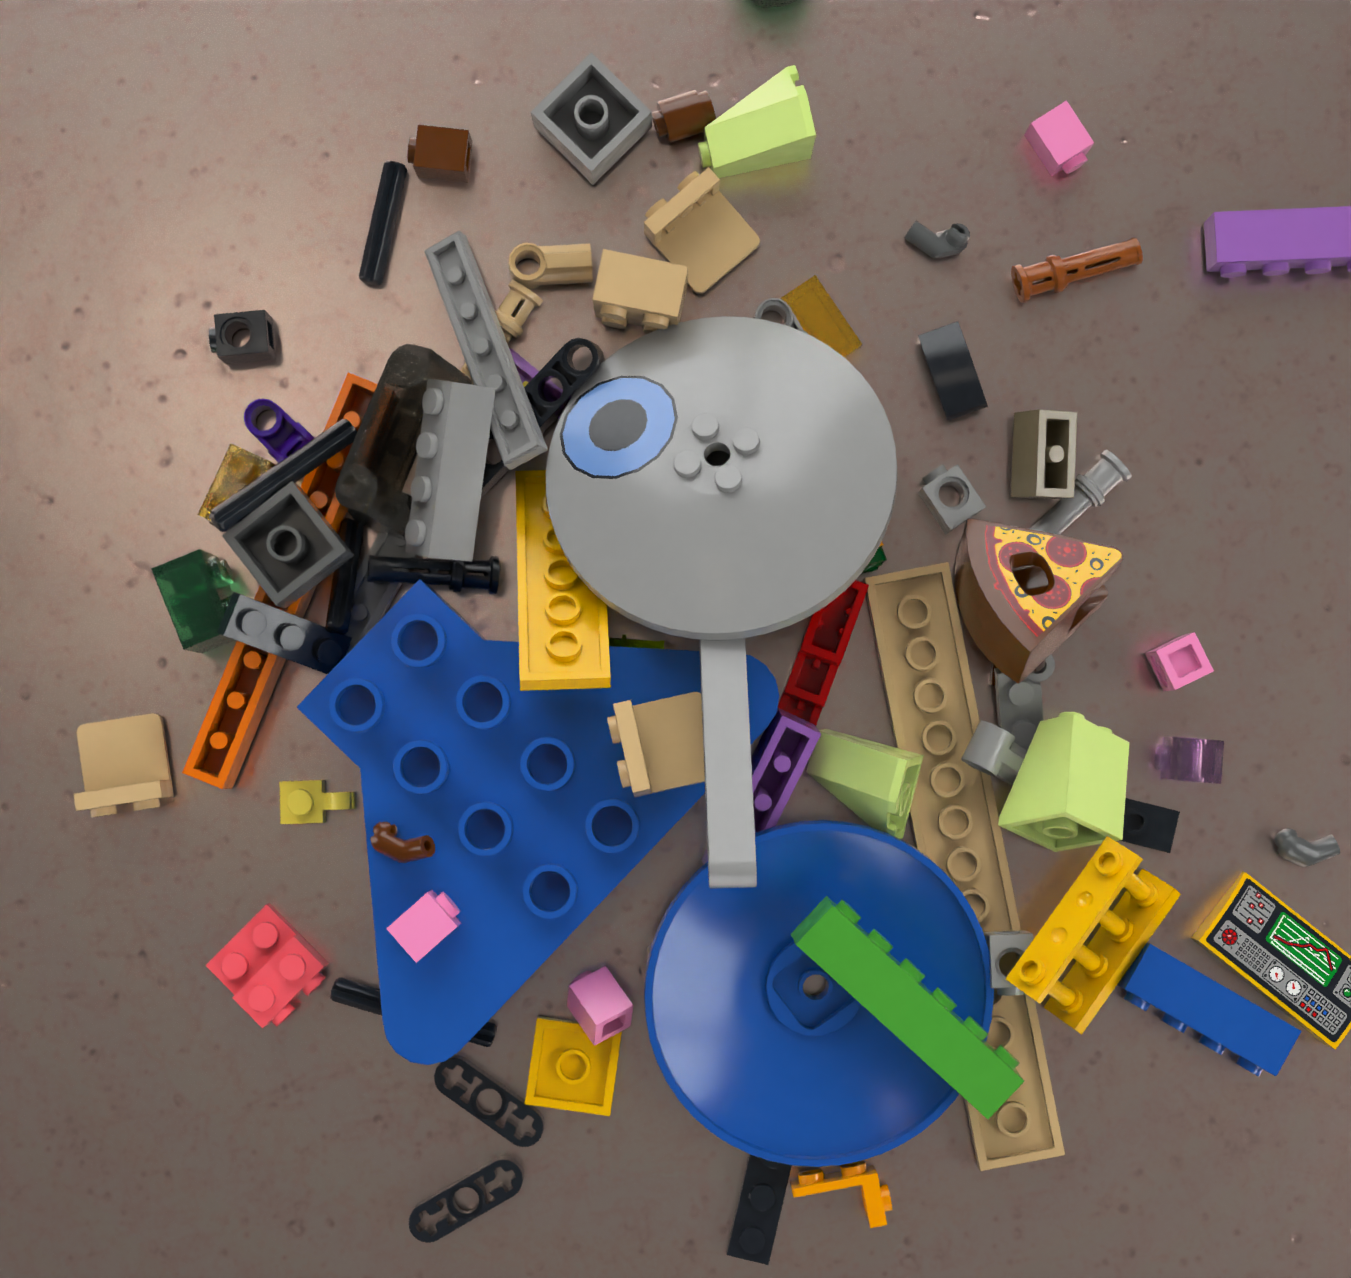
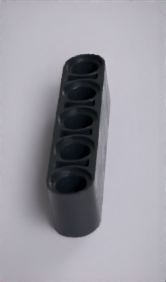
M575 338L568 341L524 387L542 434L564 411L573 394L604 362L603 351L592 341L583 338ZM587 347L592 353V363L585 370L579 371L573 365V354L579 348ZM557 378L562 383V395L558 400L550 402L544 396V385L550 379ZM491 428L488 444L495 440ZM486 456L481 498L509 470V468L504 466L502 459L497 464H493Z

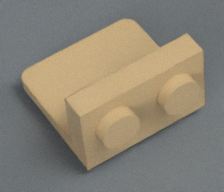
M709 167L700 175L697 171L689 174L678 185L677 189L680 192L668 202L664 198L656 202L646 212L647 220L644 221L645 236L670 263L688 266V285L697 294H703L757 249L760 242L756 232L719 191L720 179Z
M691 692L633 706L631 700L613 704L615 716L607 717L613 744L622 742L625 760L617 761V766L623 788L631 786L634 797L705 782L701 693Z
M151 713L87 723L78 727L77 740L85 792L73 794L76 811L90 810L92 818L117 814L116 805L133 803V809L137 811L160 807L159 799L174 797L164 724L159 714Z

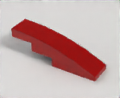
M855 580L831 603L811 615L779 700L778 708L815 726L817 725L822 708L825 706L838 667L842 662L869 587L868 584Z

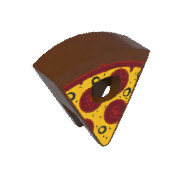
M967 519L955 564V590L965 626L984 655L1002 673L1019 684L1106 601L1108 590L1103 584L1121 565L1124 557L1123 553L1117 547L989 521Z

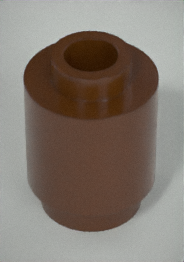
M692 90L658 101V111L652 112V120L658 137L666 136L669 143L704 132V128L716 119L707 91L697 93L696 90Z

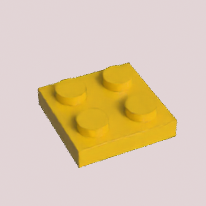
M538 1016L525 1104L610 1116L622 1031L594 1046L577 1021Z

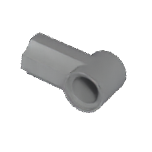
M981 720L961 760L971 767L988 775L998 777L1010 786H1013L1027 750L1014 742L1015 736L1008 731Z

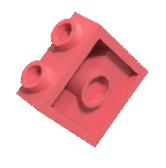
M269 903L205 966L234 994L232 998L263 1029L271 1022L278 1027L296 1009L291 1002L298 994L303 991L307 996L310 995L326 979L321 971L329 963Z

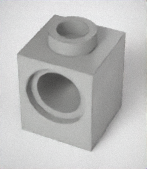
M958 464L948 471L944 465H941L922 478L926 485L920 489L918 494L945 535L986 508V505ZM940 487H954L960 496L959 504L955 507L945 506L939 499Z
M1026 930L983 932L990 952V987L997 988L998 995L1012 996L1024 994V992L1006 980L1008 975L1001 973L999 961L1008 952H1015L1020 959L1033 941V933Z

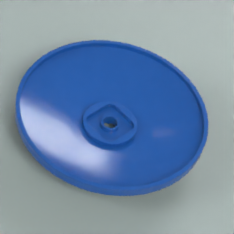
M830 820L799 821L777 825L756 832V887L709 889L708 862H706L682 886L668 906L657 928L649 952L644 984L645 1017L656 1061L666 1082L689 1113L711 1133L750 1155L793 1166L822 1167L858 1162L883 1154L904 1144L925 1130L946 1111L958 1097L959 1093L795 944L791 933L826 896L836 904L843 899L861 916V919L857 922L858 925L868 934L873 929H876L892 944L893 948L889 953L900 963L905 958L910 960L925 975L921 982L930 991L933 992L939 987L956 1003L957 1006L952 1010L963 1021L968 1016L972 1017L989 1033L993 1012L994 988L990 987V952L983 930L970 904L948 875L928 856L891 834L864 825ZM811 975H821L826 979V987L818 995H809L803 991V984Z

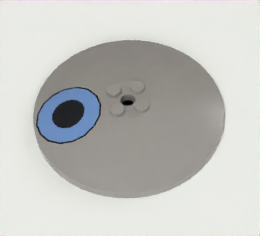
M726 316L700 318L680 322L678 325L673 324L668 326L667 329H658L634 340L602 362L598 370L573 394L561 414L548 451L545 473L546 498L551 522L567 561L584 584L609 607L634 622L669 635L702 640L742 639L767 634L811 616L831 603L859 577L874 557L892 517L897 487L896 447L887 415L872 387L845 357L827 344L790 326L768 320ZM721 450L730 455L727 463L721 466H712L706 461L707 456L713 451Z

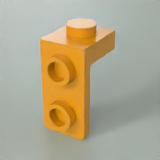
M865 1161L843 1164L840 1166L841 1171L824 1174L823 1169L803 1171L798 1173L797 1180L790 1181L793 1197L860 1185L866 1219L870 1228L887 1225L885 1212L893 1210L888 1185H880L878 1173L874 1165L866 1166Z

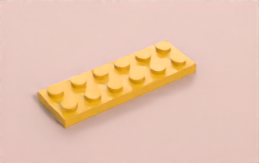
M546 470L515 471L520 691L611 688L607 604L598 598L578 577L561 549L548 510Z

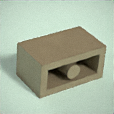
M1038 409L1014 413L1012 498H1074L1077 412Z

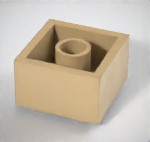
M603 249L592 299L595 317L602 318V324L613 328L625 329L627 324L644 327L643 332L646 334L658 329H667L668 326L673 324L678 325L681 320L688 286V266Z

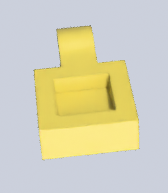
M325 780L279 782L280 824L325 823L326 810L356 809L355 792L326 793Z

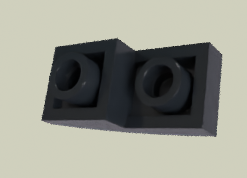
M956 321L918 335L947 421L988 407L959 322Z

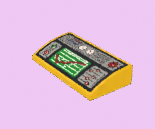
M1243 871L1191 939L1320 1042L1336 1050L1351 1029V956Z

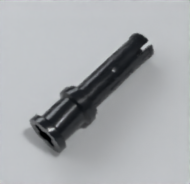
M369 555L367 582L415 584L420 579L429 585H448L449 590H453V592L460 593L462 588L483 589L488 590L489 594H497L500 574L499 557L491 556L489 560L472 559V562ZM392 568L427 570L428 573L393 571ZM438 571H448V574H440ZM467 573H482L484 576L468 575Z

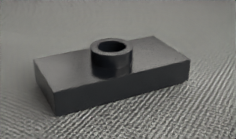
M1126 798L1123 840L1119 841L1170 853L1180 811Z

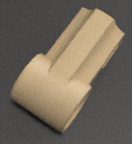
M527 242L519 244L509 255L511 280L522 284L529 290L535 289L540 285L592 282L590 244L537 246L534 243ZM530 258L537 261L540 267L534 274L525 275L516 268L518 262L522 259Z

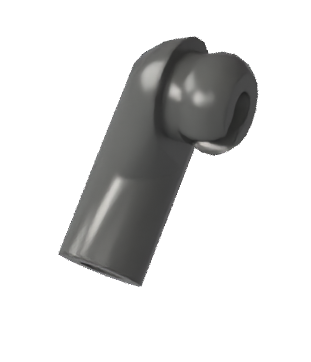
M915 221L904 238L932 258L939 259L962 252L968 245L970 231L965 225L956 223L952 224L950 229L934 233L918 221Z
M1286 828L1279 831L1274 839L1275 844L1279 847L1277 851L1281 857L1301 867H1308L1340 854L1339 845L1331 834L1309 842L1298 837L1295 830Z

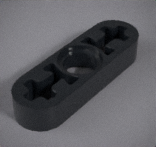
M453 1055L438 1065L434 1074V1082L437 1089L443 1095L516 1146L529 1147L539 1141L544 1131L545 1121L542 1113L536 1107L526 1105L525 1099L463 1056ZM457 1065L462 1067L464 1071L461 1077L469 1084L473 1083L475 1077L482 1080L473 1090L470 1100L462 1096L468 1090L467 1087L459 1082H456L452 1087L446 1083L448 1075L444 1072L446 1067L450 1070H453ZM485 1089L497 1091L502 1098L501 1108L493 1113L484 1112L477 1102L481 1091ZM510 1101L517 1105L512 1111L513 1115L521 1120L525 1119L527 1115L534 1119L532 1123V1128L536 1130L534 1134L525 1132L523 1136L516 1133L518 1125L509 1117L505 1125L497 1121L505 1114Z
M510 1156L497 1157L424 1199L415 1206L409 1217L410 1232L421 1242H435L503 1203L519 1192L524 1180L522 1165ZM502 1167L505 1172L512 1170L515 1173L511 1179L512 1186L507 1188L504 1183H499L491 1188L489 1193L494 1198L488 1200L486 1189L477 1178L482 1176L486 1185L496 1178L498 1174L496 1168ZM464 1187L472 1188L479 1197L478 1206L470 1211L460 1209L455 1203V1193ZM445 1198L448 1211L456 1220L451 1222L448 1213L437 1221L435 1225L437 1230L432 1231L429 1226L421 1228L419 1222L423 1218L422 1211L426 1210L429 1215L436 1214L444 1207V1204L439 1200Z

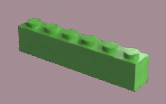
M826 896L791 933L795 944L985 1118L989 1119L1023 1084V1078L1015 1069L1020 1062L1001 1044L996 1050L984 1040L989 1034L972 1017L968 1016L963 1021L952 1010L957 1006L956 1003L939 987L933 992L930 991L921 982L925 975L910 960L905 958L900 963L889 953L893 948L892 944L876 929H873L868 934L858 925L857 922L861 919V916L842 899L836 904Z

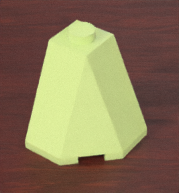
M795 65L788 66L704 128V142L698 143L703 168L710 167L718 178L811 159L816 132L804 85L795 86V81L799 80V74Z
M830 729L819 730L821 736L808 760L806 772L869 826L902 839L924 755Z

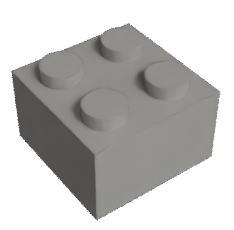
M592 53L531 111L534 127L592 185L652 127V111Z

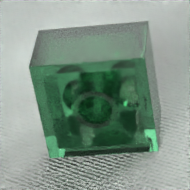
M198 549L151 568L183 650L203 654L235 641L217 633L233 594L230 585L235 583L233 573L225 559L220 561L218 556Z

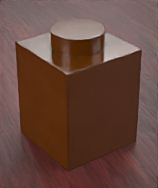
M418 125L417 137H410L407 153L408 163L413 164L419 178L468 183L472 151V139L469 130Z

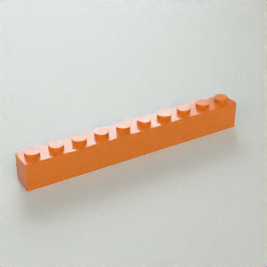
M349 372L324 431L341 419H347L355 427L358 436L353 443L308 473L301 484V488L337 534L394 399V395L388 388ZM259 586L254 600L303 618L316 586L286 609L276 606L261 586ZM236 641L182 771L183 774L220 789H233L285 663V658Z

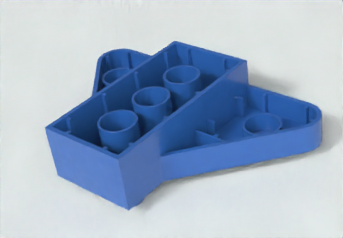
M419 579L297 706L316 727L360 768L382 1021L386 1039L397 1054L413 1063L431 1065L444 1062L458 1053L705 794V782L634 797L631 786L622 787L617 761L625 760L622 742L613 744L607 717L615 716L614 703L631 700L633 706L691 692L701 693L700 651L609 646L611 688L520 691L519 642L486 640L432 587ZM746 655L750 744H752L769 726L776 715L780 695L776 678L768 667L753 656ZM379 822H390L391 825L395 824L398 829L396 837L403 840L429 835L434 841L435 853L428 858L399 863L374 850L370 840L371 836H374L373 828ZM433 890L437 895L444 892L459 908L460 913L456 917L461 924L416 963L386 928L427 892Z

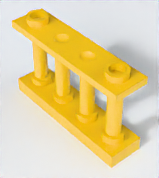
M1108 836L1006 977L1007 981L1039 1004L1049 994L1051 997L1044 1008L1081 1035L1181 895L1174 887L1143 868L1138 875L1134 874L1143 859ZM1124 887L1126 892L1111 911L1109 909L1110 905ZM1098 923L1102 926L1086 947L1083 943ZM1075 959V964L1063 981L1060 982L1058 980L1071 960Z

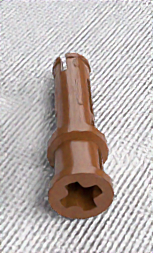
M1130 238L1124 242L1093 249L1063 259L1060 256L1050 255L1046 257L1044 262L1027 267H1022L1018 264L1011 268L1013 287L1021 303L1029 301L1032 295L1046 291L1062 292L1070 282L1101 275L1134 264H1142V249L1137 238Z

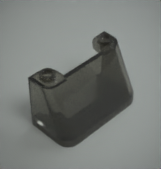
M415 344L399 346L390 355L335 487L337 500L355 521L367 528L405 541V528L410 518L412 497L409 494L403 493L402 490L417 456L416 444L421 434L424 412L422 399L427 389L428 379L474 385L471 378L432 349Z

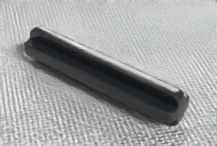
M386 161L383 165L359 272V279L371 285H380L384 277L407 174L406 166L399 162Z
M345 518L341 522L339 536L354 556L333 573L325 625L329 633L343 635L349 631L364 524L359 519Z

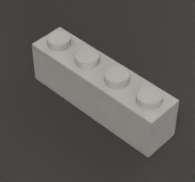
M428 379L427 389L422 399L424 412L421 434L416 444L418 457L415 478L411 484L412 503L409 522L405 528V552L428 558L472 562L496 388Z

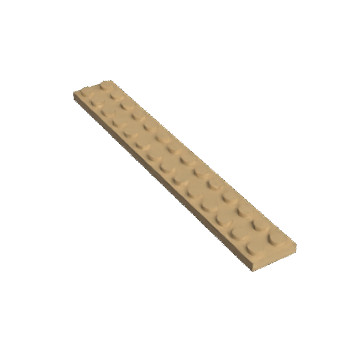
M949 562L866 577L863 580L865 584L869 585L866 596L896 748L924 755L909 812L915 847L938 865L959 888L973 909L983 932L1019 931L1021 928L1001 827L998 826L999 816L991 775L983 773L961 760L980 720ZM1008 952L1001 957L999 969L1002 974L1008 975L1018 962L1019 958L1015 952ZM994 988L992 1020L986 1042L995 1050L1001 1044L1020 1062L1015 1069L1024 1082L989 1119L985 1118L965 1099L977 1166L980 1171L1065 1155L1035 1000L1025 993L1012 996L998 995L997 988Z

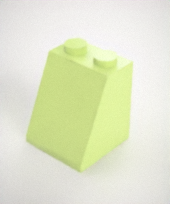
M1062 712L1056 718L1040 721L1001 811L998 826L1054 852L1102 844L1107 836L1115 841L1123 840L1130 742L1112 734V730L1109 728L1097 726L1085 719L1084 715L1077 712Z

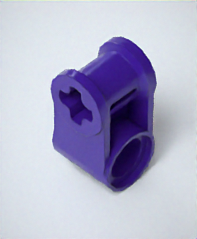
M269 399L254 400L245 409V426L269 450L268 453L278 463L314 439L299 422L296 423L280 406ZM268 409L274 410L276 413V423L269 430H259L256 425L259 413Z

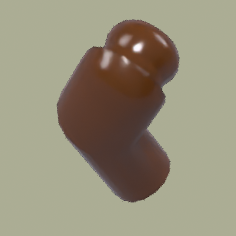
M379 822L373 828L374 836H371L370 840L374 850L399 863L428 858L435 853V844L429 835L403 840L396 837L398 829L395 824Z

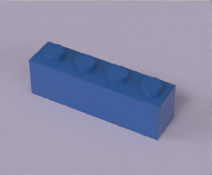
M1146 943L1117 984L1127 991L1123 999L1144 1011H1147L1150 1005L1163 1011L1164 1015L1161 1021L1182 1033L1186 1031L1187 1027L1201 1033L1202 1036L1198 1041L1199 1043L1222 1055L1225 1048L1239 1055L1236 1064L1258 1077L1263 1070L1277 1076L1301 1033V1030L1150 943Z

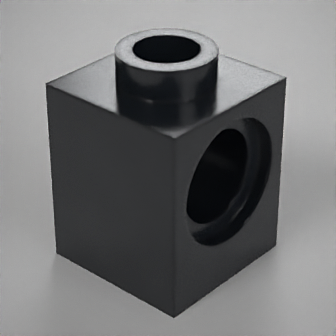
M266 310L214 314L215 327L209 328V344L212 353H217V357L225 364L276 360L273 318ZM242 328L249 329V341L241 347H234L232 345L233 334Z

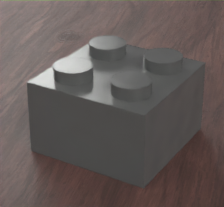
M293 481L222 535L274 604L284 609L288 608L354 556L304 490Z

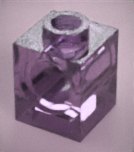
M1173 736L1163 737V744L1157 745L1155 752L1156 770H1161L1160 779L1221 784L1224 741Z

